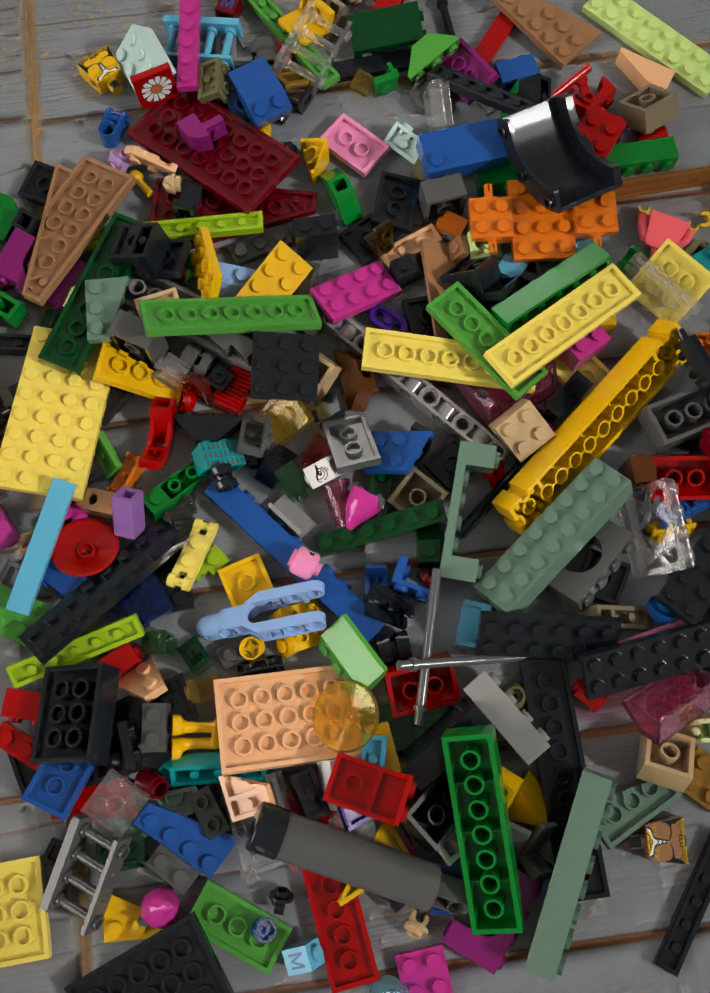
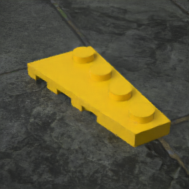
M110 342L102 343L92 380L150 399H154L155 396L177 399L178 406L183 388L182 384L159 371H153L141 360L140 362L128 356L129 353L122 349H115L110 346Z

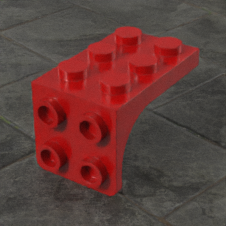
M590 104L578 125V129L581 135L586 134L595 148L594 153L598 157L603 156L607 159L614 145L620 141L627 122L621 116L613 115L601 106Z
M338 751L322 800L398 827L399 823L404 824L409 811V807L405 806L407 797L413 798L417 782L413 781V774L396 772Z

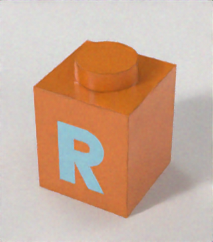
M447 210L443 217L439 216L435 227L441 238L450 243L458 235H465L469 220Z

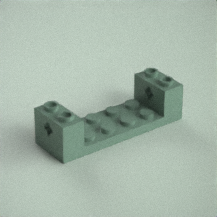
M460 440L440 569H442L441 578L476 583V579H481L483 565H478V559L454 556L452 553H457L459 538H455L456 530L461 531L462 516L459 515V509H464L466 493H462L463 486L468 487L470 471L492 474L493 469H498L500 453L496 452L497 446Z

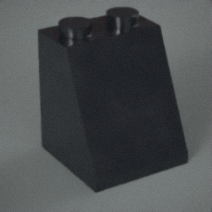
M335 214L293 219L296 252L302 259L315 261L338 258V231Z

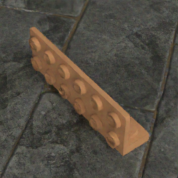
M460 234L448 244L427 239L419 241L429 303L452 286L451 283L442 284L440 276L470 254L467 235ZM431 316L434 337L448 338L445 329Z

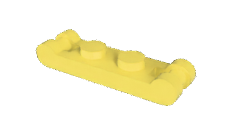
M201 518L194 520L193 528L188 537L189 542L183 547L172 572L168 575L166 580L167 586L173 588L178 586L181 587V590L187 592L191 590L217 534L218 523L212 521L207 523ZM201 531H207L206 535H201Z

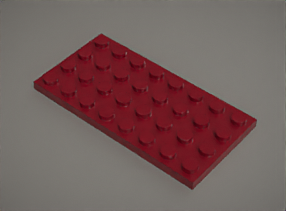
M198 91L180 92V96L154 105L127 132L130 139L159 156L166 163L173 162L177 164L178 171L193 181L200 183L204 188L247 215L253 212L301 161L300 155L213 100L202 104L198 100ZM195 113L200 122L204 123L220 114L224 119L228 134L212 142L214 149L204 152L195 151L181 137L176 122Z

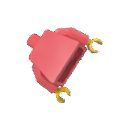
M641 205L638 206L636 212L638 236L642 241V246L650 249L647 261H649L667 238L683 249L690 244L694 234L699 229L698 225L695 229L691 228V221L687 222L656 210L650 212L651 208L649 206L646 211H643Z

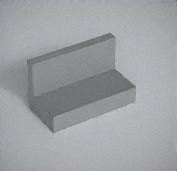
M285 494L274 504L270 502L267 505L269 511L301 540L316 526V523Z

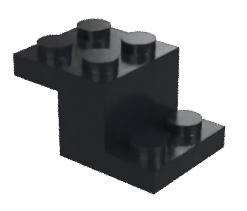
M158 222L121 224L108 259L112 264L131 263L144 280L180 279L192 243L189 238L170 239Z
M496 255L460 261L440 276L442 284L451 283L453 285L457 281L461 283L482 306L491 301L495 303L502 302L523 284L521 275L502 278Z

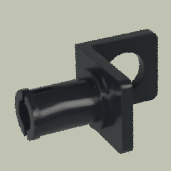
M308 86L299 101L288 96L293 107L292 111L303 115L313 100L314 93L312 87ZM290 115L285 116L277 121L279 123L281 121V124L284 125Z

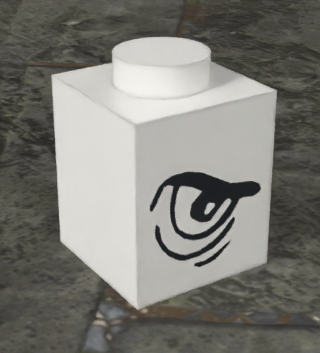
M331 455L303 469L305 473L304 479L312 489L318 488L342 475L337 474Z

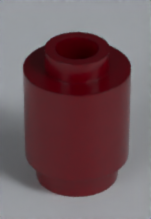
M143 768L144 771L136 774L134 788L147 797L161 799L168 792L169 784L166 778L155 771Z

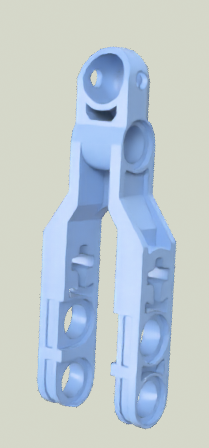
M310 580L256 592L243 605L225 608L219 613L200 618L196 625L197 633L207 641L235 638L250 634L266 642L323 630L326 628V615L321 611H310L251 623L249 618H253L263 611L287 607L288 604L302 601L307 603L311 599L320 598L325 594V585L322 581Z

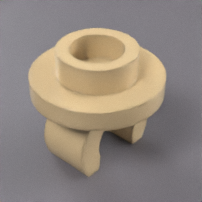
M413 910L409 916V921L405 922L404 929L410 937L421 939V937H426L428 934V929L425 926L429 922V916L425 915L423 922L420 923L415 918L417 911Z

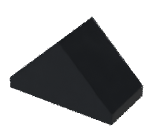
M277 444L265 454L255 479L273 490L295 460L297 454L282 444Z

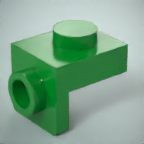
M391 62L386 65V74L373 78V93L375 97L387 95L397 90V83L400 77L398 70L393 68Z

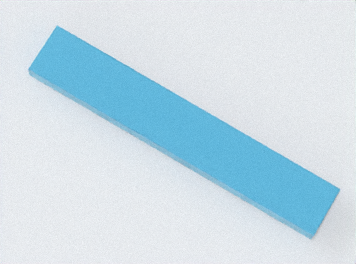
M53 478L5 609L30 616L74 496L76 484Z

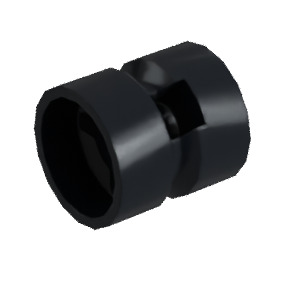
M406 630L394 632L392 637L388 634L375 636L378 656L385 665L394 663L395 659L408 660L412 657L411 645Z

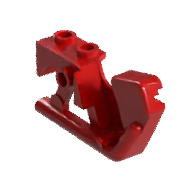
M589 63L551 91L552 98L565 93L575 84L579 86L582 102L575 96L573 97L575 110L579 118H583L590 104L608 109L614 102L613 98L617 89L608 79L602 76L597 88L599 93L595 96L594 93L590 92L587 75L592 71V67Z

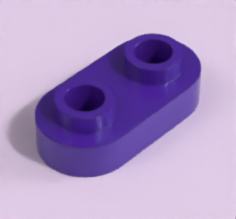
M376 305L371 308L369 320L372 325L378 329L395 331L394 327H399L400 330L398 332H407L408 324L403 317L384 305ZM382 316L383 319L378 320L376 317Z

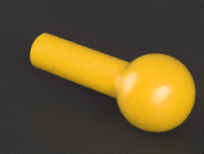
M137 169L130 170L128 174L135 176L137 181L135 186L137 185L148 198L153 197L154 191L143 180L142 172Z

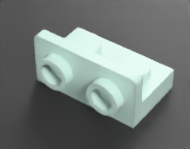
M396 121L384 142L415 165L418 158L416 149L418 136L412 132L414 129L406 122L400 124Z

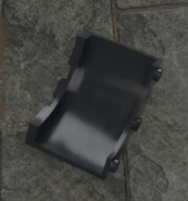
M559 94L497 119V133L502 139L507 156L516 172L517 180L546 209L559 214L623 186L620 165L609 161L603 156L598 157L594 153L595 148L586 134L581 135L577 127L580 122L572 95Z

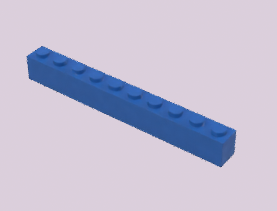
M215 480L204 491L206 496L299 583L310 580L322 581L325 585V594L316 599L337 618L346 613L368 643L385 627L386 623L364 615L365 598L360 594L356 596L351 592V585L343 578L338 580L334 576L336 572L328 564L322 566L317 577L312 575L309 580H304L292 574L287 563L294 549L302 547V540L295 534L291 536L285 531L287 527L279 519L274 521L269 516L271 512L263 504L258 506L254 502L255 497L248 490L243 492L239 487H236L231 491L218 493L215 487Z

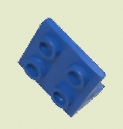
M400 555L389 588L405 595L415 596L416 601L427 604L430 589L406 581L411 565L407 564L408 557Z

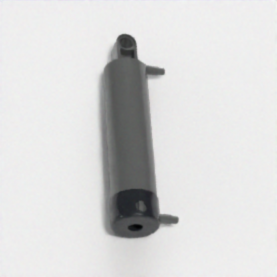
M262 801L257 808L245 845V849L251 855L258 854L272 860L276 859L414 907L420 914L424 911L427 912L432 906L457 915H464L469 912L464 880L441 873V867L437 863L291 812V810L266 801Z

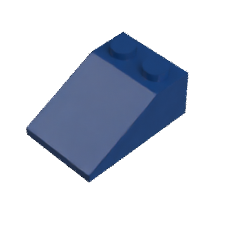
M264 56L227 73L252 126L260 129L291 114L293 107L288 96Z

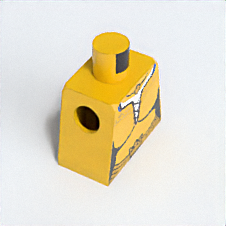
M108 44L76 63L81 77L100 94L104 95L111 91L114 95H119L123 91L121 84L125 80L121 68Z

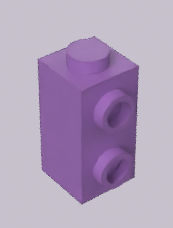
M122 486L111 497L114 535L135 540L145 529L143 491Z

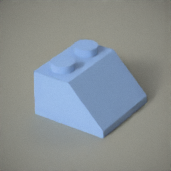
M218 262L223 276L219 297H235L256 269Z

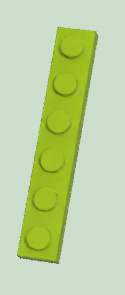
M134 613L78 636L44 666L32 655L8 665L5 669L16 689L43 678L45 667L77 664L138 639L146 633L137 613Z

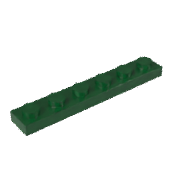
M440 498L366 520L353 530L342 527L314 536L317 553L320 554V558L444 523L448 520L442 499Z

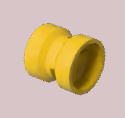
M254 636L244 638L239 645L240 654L247 660L256 659L264 653L265 642Z

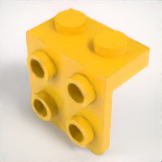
M300 0L299 8L279 18L278 24L301 45L306 46L331 32L335 11L322 0Z
M312 599L307 603L301 602L280 608L268 616V620L310 611H321L318 601ZM327 624L326 628L320 631L276 639L277 649L281 653L282 658H289L302 650L319 645L320 636L328 629Z

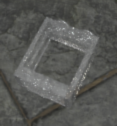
M442 79L432 80L428 83L423 94L427 132L454 127L449 81L443 82Z

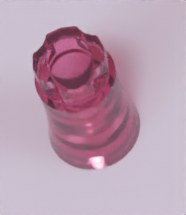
M349 478L331 481L320 486L336 529L346 527V503L350 491H347V487L350 484Z

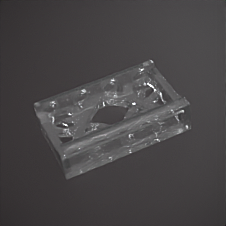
M661 478L660 480L634 487L633 494L619 508L623 528L633 533L635 546L629 554L634 579H646L694 567L695 555L689 546V531L684 525L683 520L684 509L678 499L679 488L673 479ZM657 489H661L665 501L661 503L659 501L660 495L655 497L653 504H651L652 494ZM646 493L645 502L635 501L634 496ZM651 513L660 517L667 524L666 531L659 544L653 538L642 533V529L650 521ZM638 514L644 516L643 521L640 522ZM648 541L654 550H652L651 546L646 550L645 542ZM673 548H676L678 560L670 563L664 558L663 553L665 552L668 556H673L671 551ZM657 559L664 565L654 569L650 568V564Z

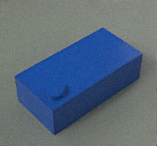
M499 117L418 134L416 149L424 179H435L449 173L455 174L459 172L461 176L505 167L508 156L502 139L497 133V119Z

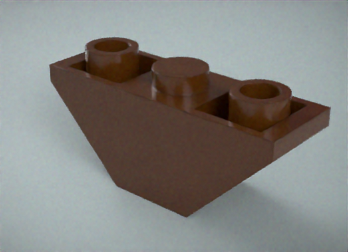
M335 350L336 364L343 368L339 376L348 411L364 412L367 409L376 383L374 374L371 371L361 370V357L351 352Z

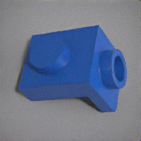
M366 564L365 595L376 582L388 587L387 564Z

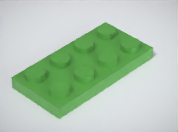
M211 879L207 880L191 912L195 911L210 942L267 975L270 974L293 928L288 923Z

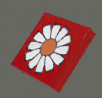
M168 62L130 77L142 110L180 96Z

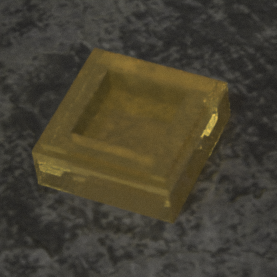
M359 68L349 88L367 97L375 77Z

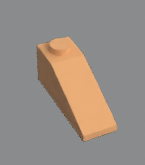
M622 47L615 62L638 90L649 84L667 90L676 72Z

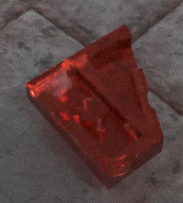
M191 373L183 376L178 382L183 385V388H191L196 393L197 398L208 407H211L214 403L213 390L210 388L211 384L203 376L198 377Z

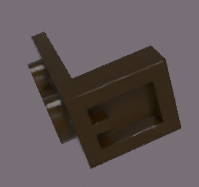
M390 218L374 227L372 232L363 237V243L377 258L389 253L394 248L393 224Z

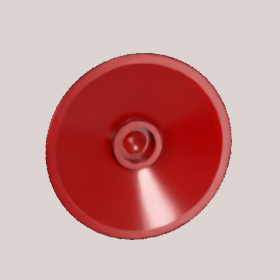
M95 518L74 520L62 527L51 559L54 565L67 575L75 577L91 576L103 571L114 561L119 550V538L117 535H114V528L105 521Z

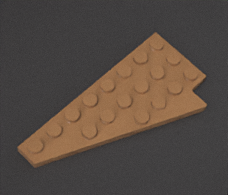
M85 155L73 170L58 163L55 165L22 291L25 299L40 306L45 304L136 184L135 176Z

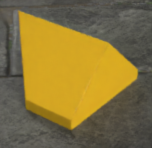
M329 138L300 139L301 153L313 185L317 183L319 175L323 173L329 163Z
M527 770L520 777L524 780L508 810L509 820L535 826L542 822L548 823L540 783Z

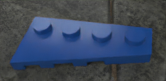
M150 801L147 802L133 821L134 825L209 878L213 876L240 839L237 834L224 832L216 838L209 840L197 819L181 815L174 810Z

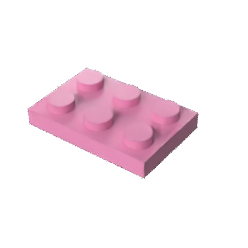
M345 113L320 137L329 138V153L364 178L390 151L388 144Z

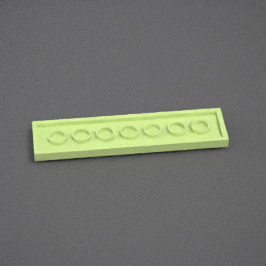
M588 0L583 5L582 13L647 59L676 71L673 77L700 97L705 99L710 93V54L633 0Z

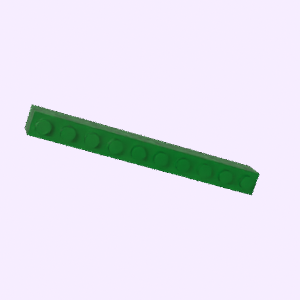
M674 136L615 144L607 159L620 165L621 176L629 177L633 174L669 171L674 168L679 159V154ZM507 160L503 168L474 174L478 197L484 196L483 186L485 184H492L493 196L502 193L507 194V180H517L516 172L510 160Z

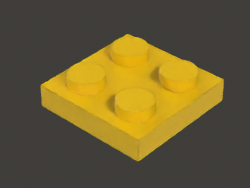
M259 553L217 570L232 607L243 605L256 592L274 588Z

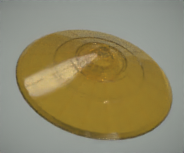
M341 680L329 685L318 697L313 710V726L317 737L323 745L335 752L350 753L361 749L372 739L379 723V707L374 694L364 684L354 680Z

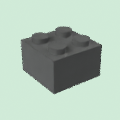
M460 172L455 174L449 173L435 179L428 178L420 182L417 205L424 225L437 222L439 216L443 217L447 210L463 216L467 191Z

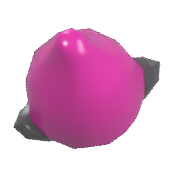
M358 481L349 484L347 487V491H350L346 503V527L348 530H353L360 523L376 515L385 506V499L381 494L376 496L362 489L363 487L359 485Z
M171 885L155 887L148 891L140 904L138 925L163 929L173 924L180 912V903L177 897L178 891Z

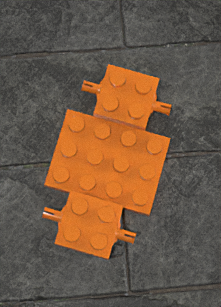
M507 180V196L505 197L493 196L492 184H485L483 186L484 197L468 199L471 242L482 241L488 243L489 255L498 254L497 244L511 243L513 263L564 261L566 258L577 253L575 240L593 239V242L603 248L601 237L617 235L619 232L615 191L607 192L559 214L541 205L518 180Z

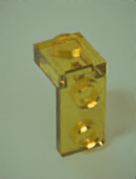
M219 673L196 681L193 679L186 680L187 686L184 687V691L188 701L192 700L194 704L201 705L214 700L213 680L221 679Z

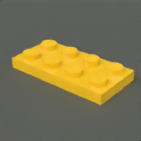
M200 226L198 234H195L194 237L196 249L191 254V265H194V276L198 278L197 286L198 290H201V298H218L223 276L208 227Z
M280 240L235 297L292 295L313 267Z

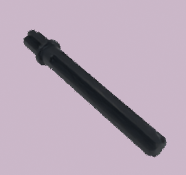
M539 449L523 462L517 461L462 522L461 531L456 530V533L461 538H466L494 507L491 502L502 490L507 491L510 488L509 482Z

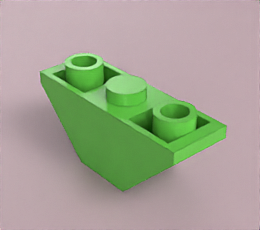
M427 33L412 46L408 71L411 83L425 77V72L441 64V59L447 54L450 56L458 49L457 46L460 44L458 37L455 35Z

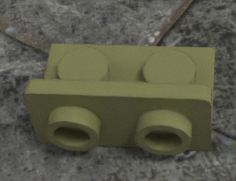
M219 57L198 64V100L202 104L220 98L225 104L229 103L230 79L227 73L230 72V68Z

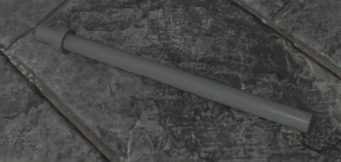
M432 569L422 659L431 658L442 569ZM430 668L420 669L416 705H413V710H415L414 725L423 726L424 713L427 712L428 706L425 705Z
M485 655L428 659L410 657L408 660H398L396 668L397 670L416 672L418 669L508 663L534 658Z

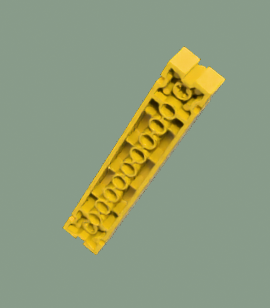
M657 319L648 329L647 337L642 336L554 432L556 435L548 440L509 482L510 488L507 491L502 490L491 503L499 514L505 516L503 520L510 530L522 535L595 457L599 459L642 409L677 372L675 367L686 362V360L680 361L678 359V354L681 350L676 351L675 345L680 342L675 333L681 329L678 322Z

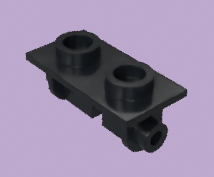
M269 655L264 657L263 660L256 662L254 660H247L237 666V675L239 677L285 671L282 655Z

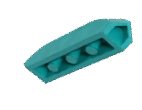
M220 752L182 755L178 760L165 762L159 768V771L166 778L170 786L220 783L218 778L222 776ZM276 769L233 774V776L256 781L268 780L274 775Z

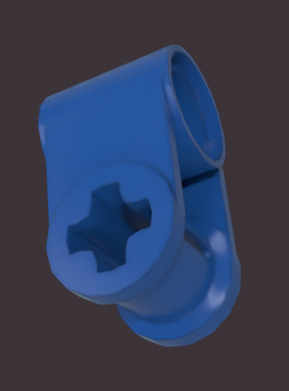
M111 107L106 108L101 123L98 126V132L105 147L112 149L120 144L121 138L129 125L130 116L128 112L124 111L121 113L114 111Z

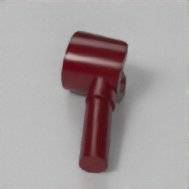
M422 567L417 573V578L430 589L431 582L428 579L432 576V572L427 567Z

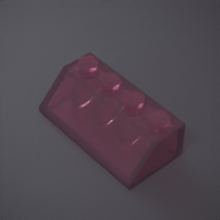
M698 669L645 684L622 699V705L640 734L661 745L710 710V673L704 669Z

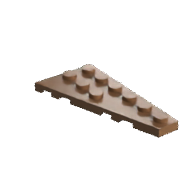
M490 0L561 70L596 41L603 32L544 0Z

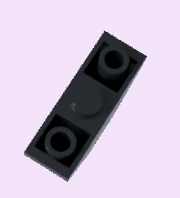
M182 412L174 416L177 424L197 446L202 441H210L212 443L226 438L229 439L240 430L241 426L240 417L234 414L216 416L213 413L194 415L192 412Z

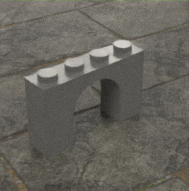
M610 520L589 540L602 551L598 564L594 568L580 573L571 572L563 568L545 588L580 612L584 607L591 605L595 593L598 589L601 590L605 587L609 575L612 571L616 572L622 558L626 554L629 555L635 546L633 533Z

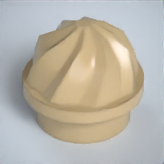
M176 173L167 175L162 182L164 189L173 195H176V192L181 193V175H176Z

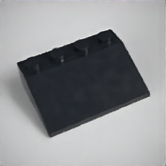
M103 662L45 667L30 764L108 766L120 668Z

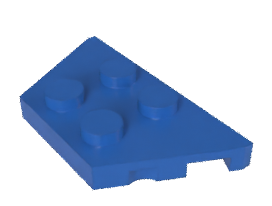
M371 431L381 457V464L363 469L366 474L408 475L414 467L415 461L424 453L422 449L426 443L434 439L433 432Z

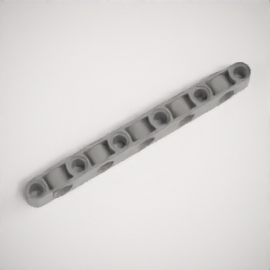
M323 314L324 330L348 352L362 358L363 350L359 346L364 345L365 330L348 318L332 325L328 323L329 320ZM374 372L451 436L455 434L461 441L497 446L496 451L501 456L499 462L503 461L507 453L506 446L426 379ZM431 397L434 402L427 403L424 401V398ZM457 424H465L467 429L460 430Z

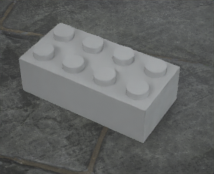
M484 670L463 690L491 723L495 724L497 730L529 766L550 747L547 742L550 740V737L541 727L537 730L531 724L534 719L525 709L520 712L514 705L517 702L515 697L508 690L504 693L499 688L501 682L493 672L487 674Z

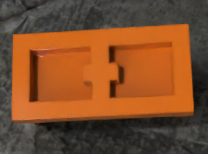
M126 452V458L122 463L123 467L116 474L111 485L107 486L106 491L116 493L122 486L135 488L145 468H139L140 456L137 455L135 457L130 452Z

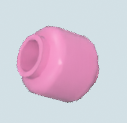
M305 546L299 549L295 548L287 563L290 566L289 571L304 580H309L312 575L317 577L323 564L319 563L320 554Z

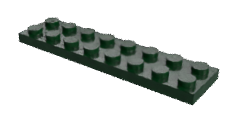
M114 212L38 355L40 361L75 375H81L96 345L89 344L87 341L85 280L129 276L130 279L135 270L131 263L112 264L108 257L121 224L143 222Z

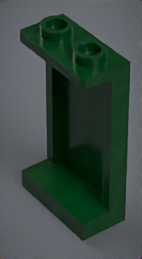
M418 1L348 14L355 58H360L362 54L413 45L427 34L426 27H422L421 24L424 21L423 9H419Z

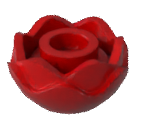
M191 388L182 390V397H180L177 411L182 413L194 410L197 395Z

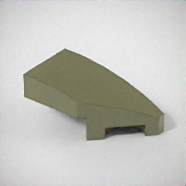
M695 240L685 252L692 256L693 253L696 254L708 247L710 243L706 240Z

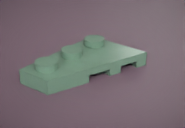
M129 276L85 280L87 341L89 344L112 342V338L107 331L121 305H123L124 294L130 283Z

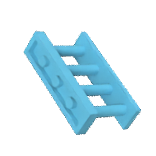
M164 14L163 23L169 35L165 52L174 68L177 69L178 52L173 51L176 38L179 35V15ZM201 16L200 37H206L203 53L199 54V64L219 57L229 66L230 71L236 69L229 54L233 39L237 36H240L241 39L244 32L239 18ZM217 35L225 38L221 55L211 54L215 37L217 38Z

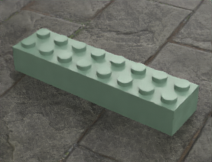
M595 457L474 585L479 596L488 604H491L497 611L522 613L633 494L631 480Z
M584 767L524 968L553 982L555 981L556 974L562 976L567 958V954L563 953V950H569L575 930L570 928L571 923L577 924L581 905L577 903L578 898L584 900L588 886V880L584 879L585 874L591 875L596 857L591 855L593 849L598 850L603 832L598 831L600 824L604 826L606 824L610 808L605 807L607 800H613L616 784L612 783L613 777Z

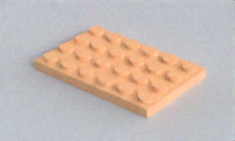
M332 665L213 680L222 776L319 763L324 760L336 759L338 751L350 756L361 755L363 733L357 696L349 692L345 679L342 675L336 674Z

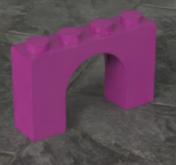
M17 227L0 253V284L5 286L9 284L15 287V291L22 294L26 280L25 270L32 256L36 237ZM78 259L44 305L48 304L54 307L53 309L61 314L70 288L77 284L87 263Z
M517 868L525 923L530 913L528 908L531 902H535L541 893L539 888L541 883L537 880L533 881L530 876ZM451 915L440 938L443 943L495 975L497 969L501 970L506 961L505 953L509 946L513 947L518 933L472 935V929L469 925Z

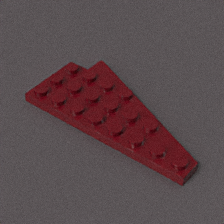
M156 178L149 222L176 219L172 203L173 198L180 199L181 193L176 192V195L167 192L162 184L164 178ZM206 188L203 189L198 217L242 213ZM275 188L254 211L263 212L264 229L293 221L296 218L315 215L318 192ZM241 235L217 237L211 239L213 243H217ZM190 240L192 243L191 250L196 249L194 240Z

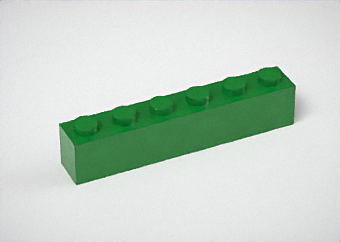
M592 242L588 246L581 248L571 257L566 258L559 265L549 269L536 280H532L519 291H515L510 297L497 303L491 308L492 316L512 334L609 266L611 255L595 242Z

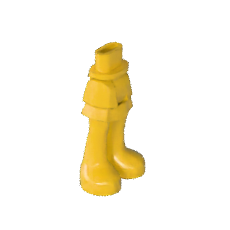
M172 714V736L186 733H211V737H171V760L180 759L183 752L187 750H220L216 719L210 722H194L184 720L181 715Z

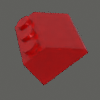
M706 453L652 454L657 481L647 488L651 501L710 500L709 455Z
M448 651L431 655V658L452 657ZM396 663L385 665L388 670L383 679L393 718L414 714L413 705H416L420 669L416 672H411L410 670H397ZM455 667L430 668L425 705L428 706L427 710L452 705L460 697Z

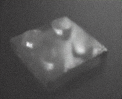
M111 768L80 811L117 838H121L151 796Z

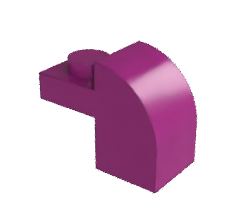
M195 113L176 122L181 137L195 151L204 152L214 149L212 142L228 134L224 119L220 114L204 123L200 122Z

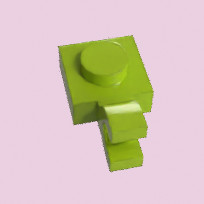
M216 544L209 549L195 579L197 583L209 572L214 577L218 574L217 570L226 567L230 563V560Z

